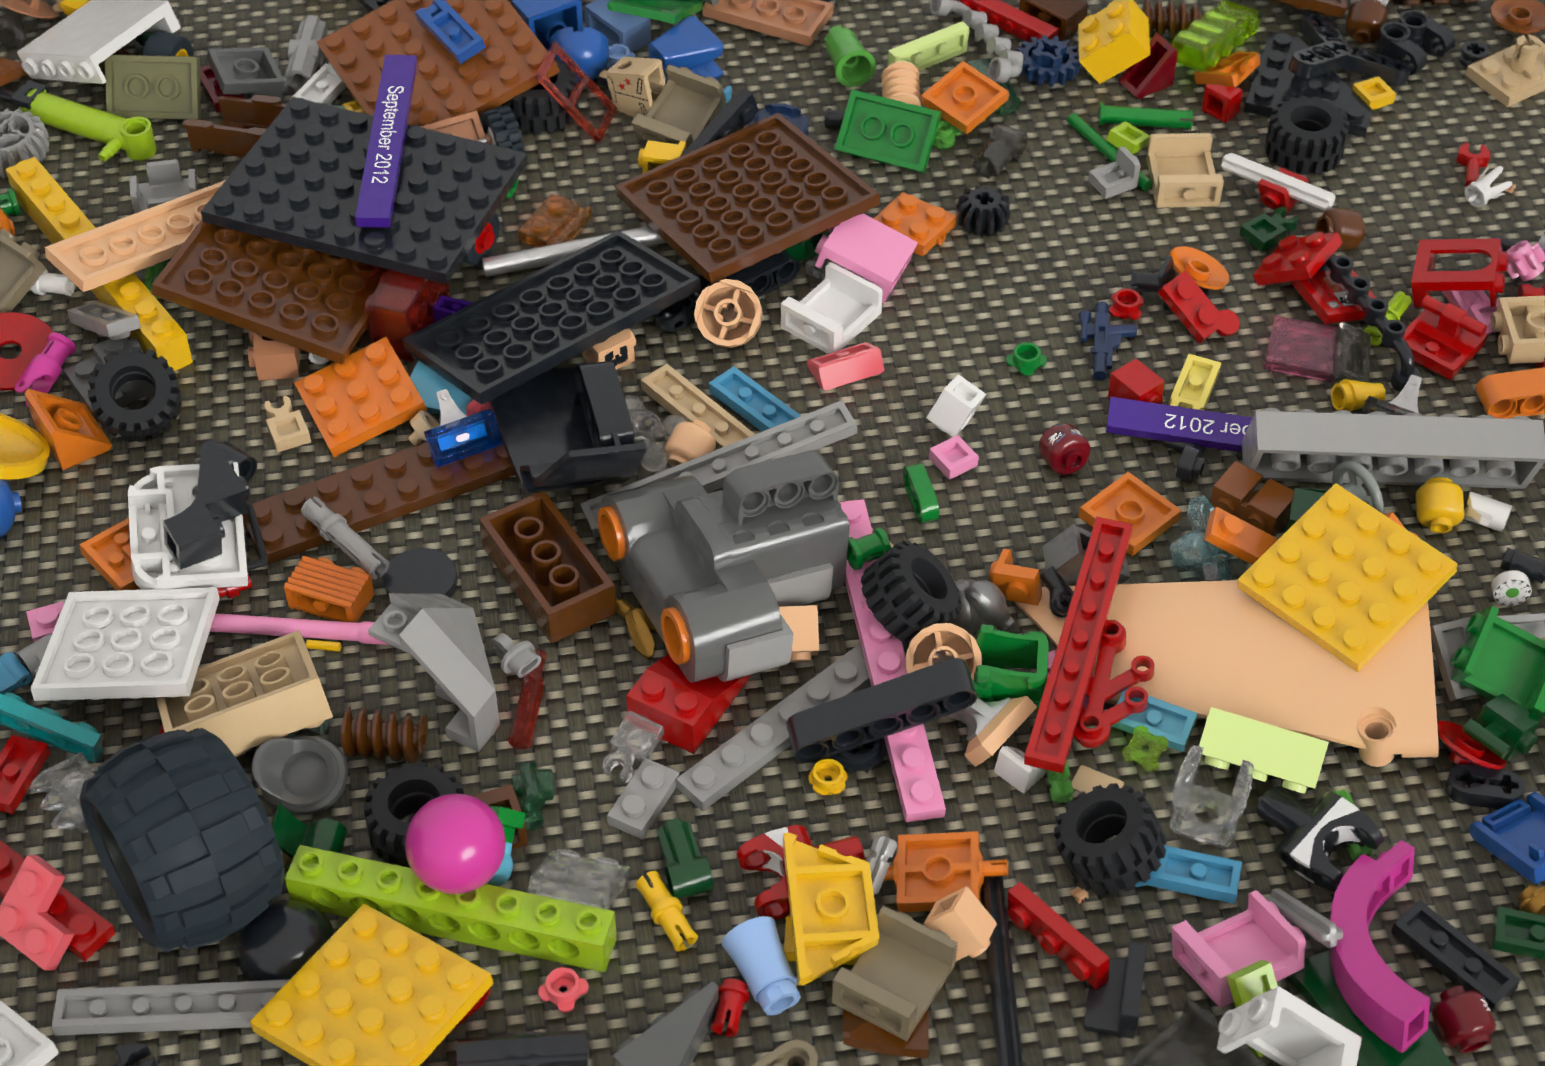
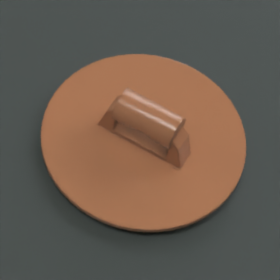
M0 0V5L25 15L43 19H55L59 16V13L53 11L51 5L42 0Z

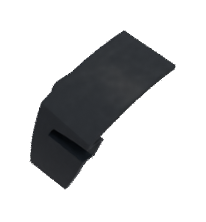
M612 361L577 364L576 367L554 368L526 381L523 385L515 387L489 402L505 450L524 494L538 493L543 490L550 492L623 484L635 474L647 450L645 443L634 444L633 424L616 368Z

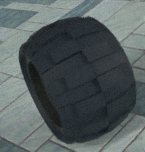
M195 728L189 732L184 729H178L151 735L119 750L97 767L98 770L95 772V776L84 780L80 793V807L93 846L121 904L140 934L151 946L169 952L177 947L188 950L215 943L244 928L269 907V900L281 894L285 876L284 864L269 818L240 763L227 745L215 734L203 728Z

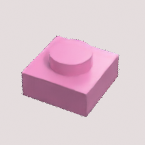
M959 435L929 449V459L949 480L978 466L979 456Z
M64 601L26 611L34 642L53 633L64 606Z

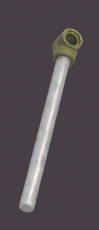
M650 226L621 231L645 246L666 242ZM612 233L482 258L485 277L550 265Z

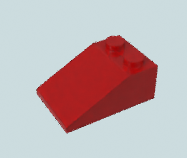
M667 654L647 668L626 695L628 724L695 754L752 674L726 682L720 681L715 676L691 683L687 680L678 664Z

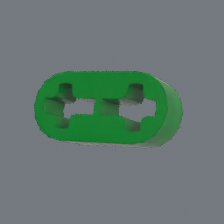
M919 463L904 466L903 482L918 522L925 523L938 520L939 506L937 497L924 465Z

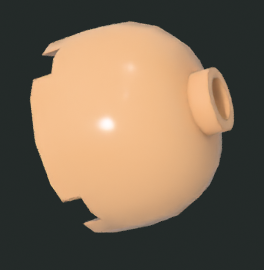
M724 279L710 287H706L701 292L696 301L694 317L698 329L708 341L717 346L733 348L744 345L754 338L761 326L763 311L760 299L749 286L738 280Z
M951 623L933 624L922 629L911 640L906 652V671L911 673L948 659L960 658L966 661L974 683L975 670L978 665H982V653L976 639L965 629Z

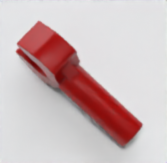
M1467 142L1461 145L1458 150L1456 163L1466 166V187L1471 182L1478 180L1480 167L1488 166L1490 151L1485 145H1481L1479 154L1470 153L1469 143Z

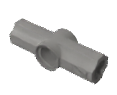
M308 15L304 21H301L296 39H290L289 63L285 77L287 85L297 92L315 74L317 67L323 66L324 55L316 42L326 37L327 25L318 16Z

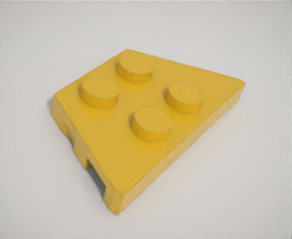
M784 833L782 843L798 985H806L878 945L880 937L870 863L853 856H842L836 850L821 844L819 849L796 841L797 835Z

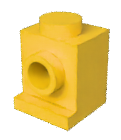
M648 140L645 149L641 148L639 151L638 167H642V173H645L682 156V153L686 150V141H680L678 145Z

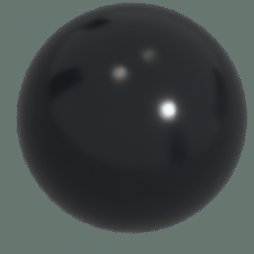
M293 899L271 902L267 909L242 928L237 943L239 968L248 981L290 980L335 934L334 928L328 918L309 903Z

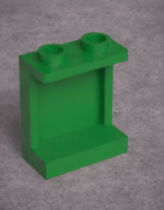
M1493 605L1481 612H1475L1466 626V632L1469 635L1465 645H1461L1452 658L1451 665L1455 666L1450 679L1489 700L1503 693L1537 718L1544 717L1545 641L1497 617L1499 609Z

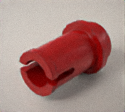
M725 979L723 984L718 987L719 1001L714 1021L711 1025L712 1031L718 1035L722 1034L726 1019L729 1020L725 1036L734 1037L738 1034L744 1003H747L750 999V993L747 991L748 986L743 981Z

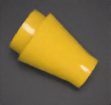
M1343 379L1339 383L1334 384L1331 390L1332 405L1338 411L1346 410L1353 412L1377 404V402L1383 403L1386 397V391L1382 383Z

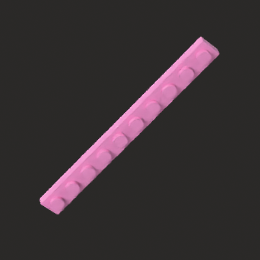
M864 499L839 502L841 509L848 517L849 537L857 539L872 533ZM876 560L863 564L862 569L854 570L847 561L845 584L871 686L908 674L902 641L897 639L892 633H889L877 621L862 593L861 576L864 575V570ZM924 724L884 737L905 822L943 818L946 807Z

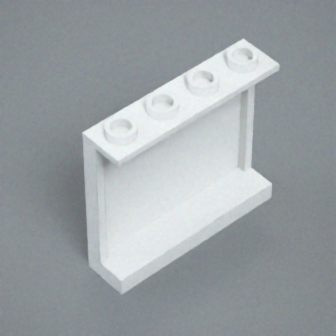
M91 0L17 51L22 61L23 70L32 79L104 84L107 81L98 64L143 32L154 33L159 30L174 33L181 26L169 2L165 0Z

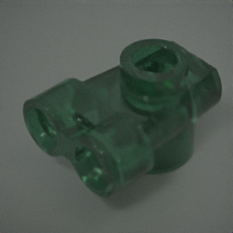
M523 762L519 764L518 774H512L511 784L516 797L521 800V811L526 813V829L535 830L544 823L543 813L540 808L544 806L545 801L553 800L554 798L552 769H537V764L534 762Z

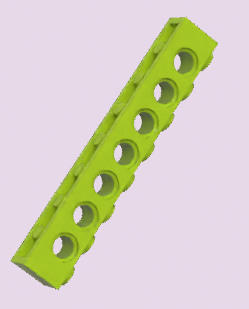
M299 845L285 876L290 899L309 903L324 913L350 918L365 903L417 933L606 973L617 940L615 911L488 884L468 893L446 894L426 886L418 879L411 868Z

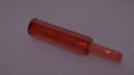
M543 650L535 652L541 657L539 666L523 679L508 739L509 744L517 749H528L531 746L545 686L543 684L544 679L541 677L546 659V652Z

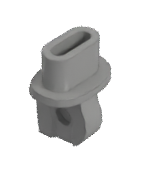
M500 633L492 639L494 644L493 652L502 659L501 670L507 674L513 672L518 677L523 678L541 663V657L534 652L535 648L529 641H522L516 644L504 633Z

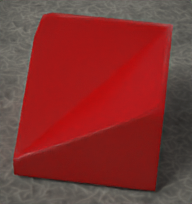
M1207 84L1201 110L1227 123L1240 111L1243 90L1237 87Z

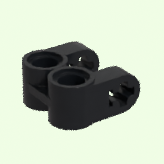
M1407 10L1400 15L1399 22H1387L1381 26L1375 53L1405 62L1411 67L1409 75H1413L1426 66L1427 57L1425 52L1435 57H1441L1454 49L1456 40L1451 30L1431 19L1425 13L1417 10Z

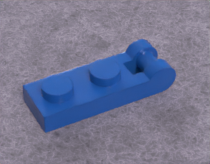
M432 0L431 6L426 9L422 7L414 12L423 28L426 27L460 64L486 48L483 39L445 0Z

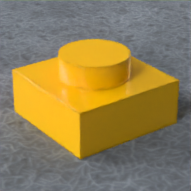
M1379 76L1353 84L1352 90L1372 110L1393 104L1395 101L1396 93Z

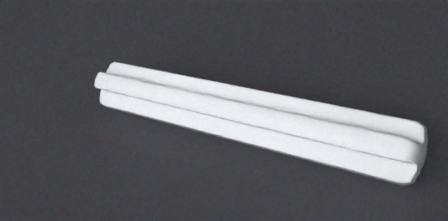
M1234 153L1225 154L1221 167L1227 172L1257 184L1261 179L1282 186L1288 190L1289 197L1327 211L1334 205L1335 195L1329 191Z

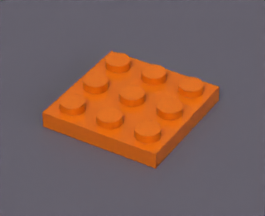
M387 337L348 355L343 365L334 362L294 382L333 457L412 419L420 410L428 411Z

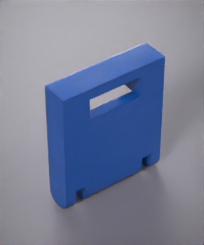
M1533 792L1527 795V803L1518 799L1483 817L1482 823L1476 821L1470 824L1469 831L1471 837L1477 843L1536 885L1545 880V797L1537 792Z

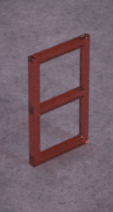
M555 41L552 43L535 78L591 138L598 143L602 140L618 108ZM556 54L579 77L569 99L545 76ZM585 85L608 108L598 130L574 107Z

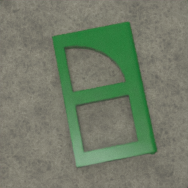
M612 0L607 3V8L611 11L675 24L701 11L705 2L701 0Z

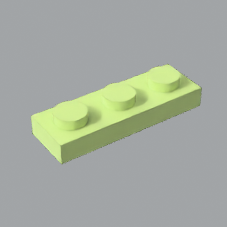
M961 21L888 50V66L895 62L906 61L914 64L920 71L968 51L969 27Z

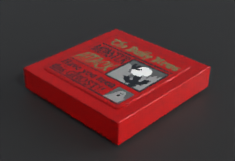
M1352 269V271H1351L1352 276H1353V277H1359V276L1354 272V270ZM1331 270L1317 272L1311 279L1293 281L1292 285L1325 325L1364 319L1365 312L1361 307L1347 300L1348 291L1345 287L1330 279ZM1369 289V297L1371 299L1376 298V296Z

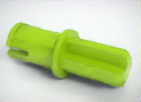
M1403 291L1396 292L1387 303V319L1400 321V317L1412 302L1411 297ZM1368 325L1363 330L1362 336H1366L1364 340L1374 346L1382 343V333L1377 327Z

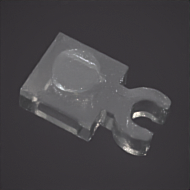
M629 710L610 740L611 747L616 752L610 753L604 758L602 762L604 774L609 775L615 766L622 765L624 768L619 774L621 782L625 784L629 782L634 773V761L643 762L645 758L649 759L665 733L663 726Z

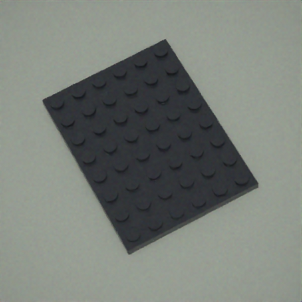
M292 97L201 210L203 222L447 284L528 164L527 153L419 126L407 125L391 226L389 228L356 227L355 216L374 116L303 98Z

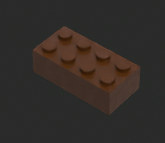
M544 490L479 518L483 549L551 644L617 614L615 584Z

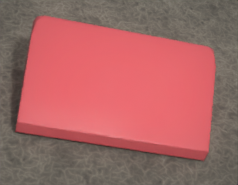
M867 342L819 356L806 362L807 367L820 387L826 391L884 372L880 348Z

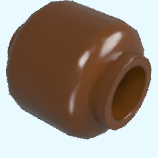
M1378 0L1356 1L1348 12L1345 24L1347 34L1355 41L1363 44L1378 40L1381 26L1387 21L1386 8Z
M1330 208L1318 218L1315 233L1323 232V234L1338 232L1343 243L1337 250L1352 251L1364 239L1366 224L1361 214L1356 210Z

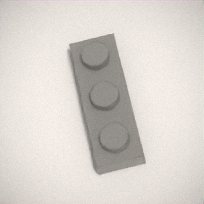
M100 301L67 310L70 323L83 327L84 330L96 332L97 335L109 337L110 340L126 338L130 336V331L141 328L137 314Z

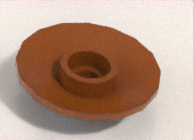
M1496 0L1491 6V18L1497 25L1506 30L1529 34L1545 29V5L1537 0Z

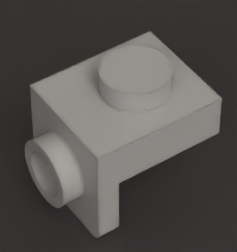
M1125 146L1119 147L1117 149L1116 161L1090 170L1088 181L1105 199L1137 188L1139 172L1141 170L1140 162Z

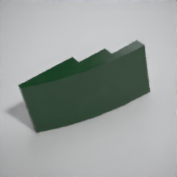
M1329 950L1305 958L1304 969L1287 977V980L1309 1002L1311 1007L1361 1037L1356 1066H1453L1429 1026L1428 1030L1403 1053L1384 1042L1368 1029L1346 1003L1335 982L1330 964Z

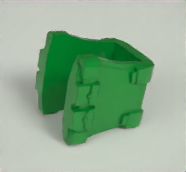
M981 624V630L977 632V644L982 653V665H978L974 673V686L977 697L983 702H994L1008 697L1014 699L1027 696L1037 706L1035 710L1039 709L1047 683L1049 647L1046 635L1036 631H1028L1024 635L994 630V625ZM1024 668L1037 670L1036 673L1011 671L1006 669Z

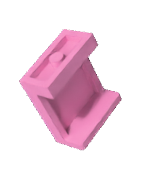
M860 214L840 223L836 227L828 229L830 236L823 235L815 249V253L819 254L815 266L821 269L826 260L829 259L871 281L883 290L882 303L884 304L909 264L918 242L865 214Z
M1257 890L1248 894V909L1203 931L1197 933L1186 920L1172 926L1173 958L1219 1008L1234 1002L1226 976L1260 960L1270 962L1276 982L1304 969L1307 943L1302 931L1298 927L1292 926L1280 914L1277 906L1272 901H1267Z

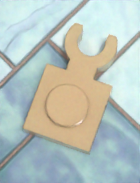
M283 396L284 405L281 408H273L269 401H266L264 404L268 418L266 419L267 428L277 453L311 443L310 434L300 410L293 411L291 400L288 396Z

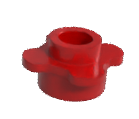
M1121 289L1111 296V301L1113 302V306L1109 307V314L1111 316L1137 320L1141 317L1142 312L1139 309L1144 304V299L1138 292L1132 289Z

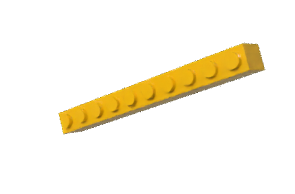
M35 157L20 161L18 164L5 169L18 204L52 244L95 229V226ZM135 273L91 289L100 302L138 315L141 328L130 331L129 337L137 339L143 353H146L147 349L154 351L157 358L162 356L167 360L169 367H172L174 372L193 363L186 333Z

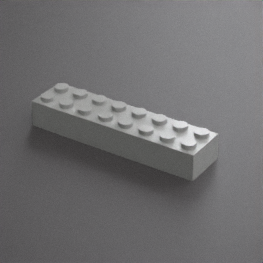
M1266 408L1261 411H1255L1242 439L1243 465L1263 475V481H1268L1270 478L1274 481L1332 483V476L1336 466L1343 461L1351 460L1364 466L1374 477L1377 484L1422 486L1428 479L1445 477L1451 479L1453 483L1460 487L1526 489L1545 463V433L1543 420H1531L1526 416L1500 419L1494 418L1491 415L1469 418L1459 417L1456 414H1443L1438 417L1423 416L1420 413L1387 415V413L1381 411L1368 414H1352L1346 410L1332 413H1316L1311 409L1283 412L1276 408ZM1348 471L1344 474L1343 483L1350 482Z

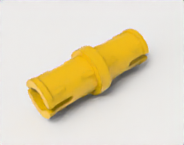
M657 871L647 873L653 888H650L642 875L635 883V886L652 910L650 917L654 923L662 926L676 951L680 952L687 949L680 934H683L691 947L697 941L698 935L693 931L681 912L683 905L679 899L671 896Z

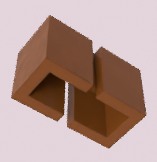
M1235 461L1214 484L1209 510L1212 511L1217 506L1276 537L1287 523L1294 491L1269 478L1257 493L1253 492L1262 481L1263 475Z

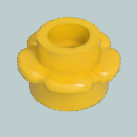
M820 760L809 773V783L813 784V790L820 795H836L845 789L846 784L844 782L847 781V773L836 760Z

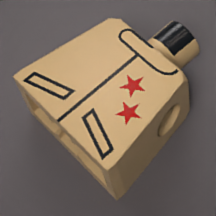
M639 57L621 58L609 70H603L598 79L600 87L609 89L613 107L634 118L637 113L645 116L648 114L666 84L662 61L660 59Z

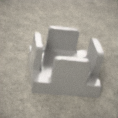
M176 159L148 162L146 164L149 178L148 183L138 184L137 176H130V197L134 213L201 189L199 177L196 176L195 169H188V178H183L179 162Z

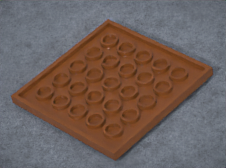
M393 0L316 42L320 51L363 113L374 116L385 55H417L418 65L408 125L419 127L473 111H477L480 117L482 112L498 107L560 71L556 61L508 0H445L483 39L486 47L461 64L426 27L423 28L414 14L415 11L422 7L426 9L431 6L432 0Z

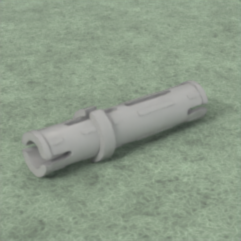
M313 497V500L310 498L304 503L301 508V514L320 530V535L325 540L335 543L348 557L371 575L372 579H377V576L380 578L387 572L389 561L374 550L360 535L354 532L347 525V520L341 514H335L318 497Z

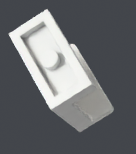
M830 262L825 267L824 281L800 302L788 297L781 303V328L828 354L842 350L882 313L883 290L874 283Z
M1277 986L1260 996L1254 997L1251 1001L1227 1011L1223 1015L1218 1027L1220 1036L1217 1049L1226 1054L1247 1044L1282 1066H1356L1361 1037Z

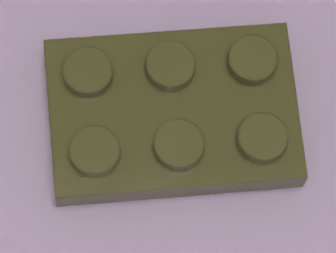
M111 55L105 59V79L107 81L106 112L124 118L139 116L159 119H201L200 57Z

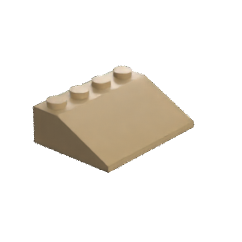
M300 630L198 667L190 696L175 698L156 697L165 732L184 729L189 732L195 728H203L218 736L235 757L245 754L250 748L261 745L268 740L285 738L287 734L303 728H315L325 720L333 717Z

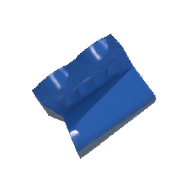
M694 15L685 18L649 43V58L662 61L666 83L668 76L665 69L668 65L677 68L685 67L696 75L704 78L709 76L717 81L725 74L714 61V59L722 56V41Z

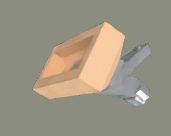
M1027 696L1014 699L1008 697L994 702H983L978 698L970 707L949 714L948 717L959 720L968 726V736L966 739L969 743L965 757L976 767L991 757L1037 706Z

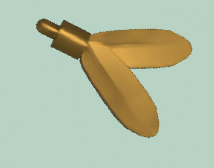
M616 598L617 613L625 618L627 629L636 651L646 659L652 658L655 643L650 630H657L644 609L635 608L623 598L620 600Z

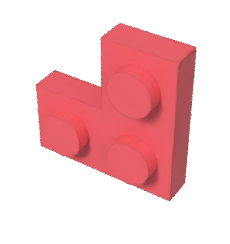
M27 855L0 905V936L43 970H56L75 935L47 913L66 876L38 855Z

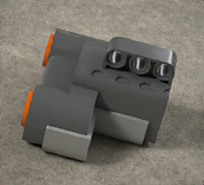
M815 450L740 467L728 474L724 481L723 490L708 494L694 476L686 475L608 494L603 497L601 508L598 511V528L603 547L608 557L615 562L664 641L671 659L678 664L689 682L693 683L715 676L720 681L726 682L787 665L792 656L793 631L780 614L779 607L803 606L822 601L830 597L831 590L844 586L849 542V522L838 501L839 478L819 452Z

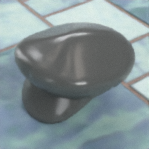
M293 736L268 740L257 749L252 762L253 777L259 785L265 800L274 808L281 803L290 813L300 815L319 813L335 804L345 790L349 773L346 758L341 750L332 742L315 736Z

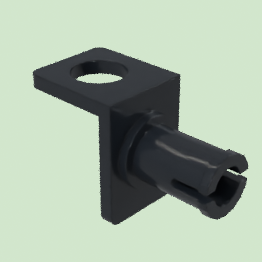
M1166 256L1159 273L1135 270L1131 277L1132 290L1136 292H1158L1164 285L1176 277L1175 270L1173 269V257ZM1200 287V289L1208 297L1209 289ZM1162 299L1164 310L1172 311Z

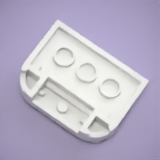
M233 462L234 471L239 477L238 462ZM200 464L150 468V475L140 479L134 486H129L128 507L132 576L136 585L141 590L248 586L242 515L222 522L225 538H222L221 555L180 570L164 544L163 520L183 512L193 503L197 495Z

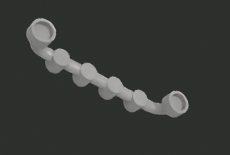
M930 0V11L933 15L947 16L949 12L963 17V22L975 31V39L987 44L988 54L998 56L994 57L989 64L988 76L991 80L997 83H1006L1009 78L1020 75L1024 59L1022 52L1011 50L1009 38L998 37V26L987 24L985 12L973 11L967 5L956 0Z

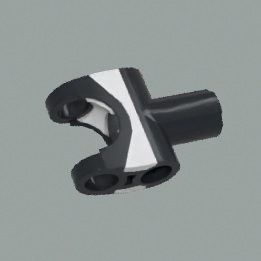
M1279 786L1271 787L1261 797L1257 807V815L1287 835L1275 848V852L1281 861L1308 881L1331 892L1336 891L1343 877V874L1330 863L1329 856L1333 850L1344 844H1358L1362 847L1366 845L1369 848L1377 849L1384 842L1382 832L1367 815L1354 804L1332 791L1326 792L1314 807L1311 808Z

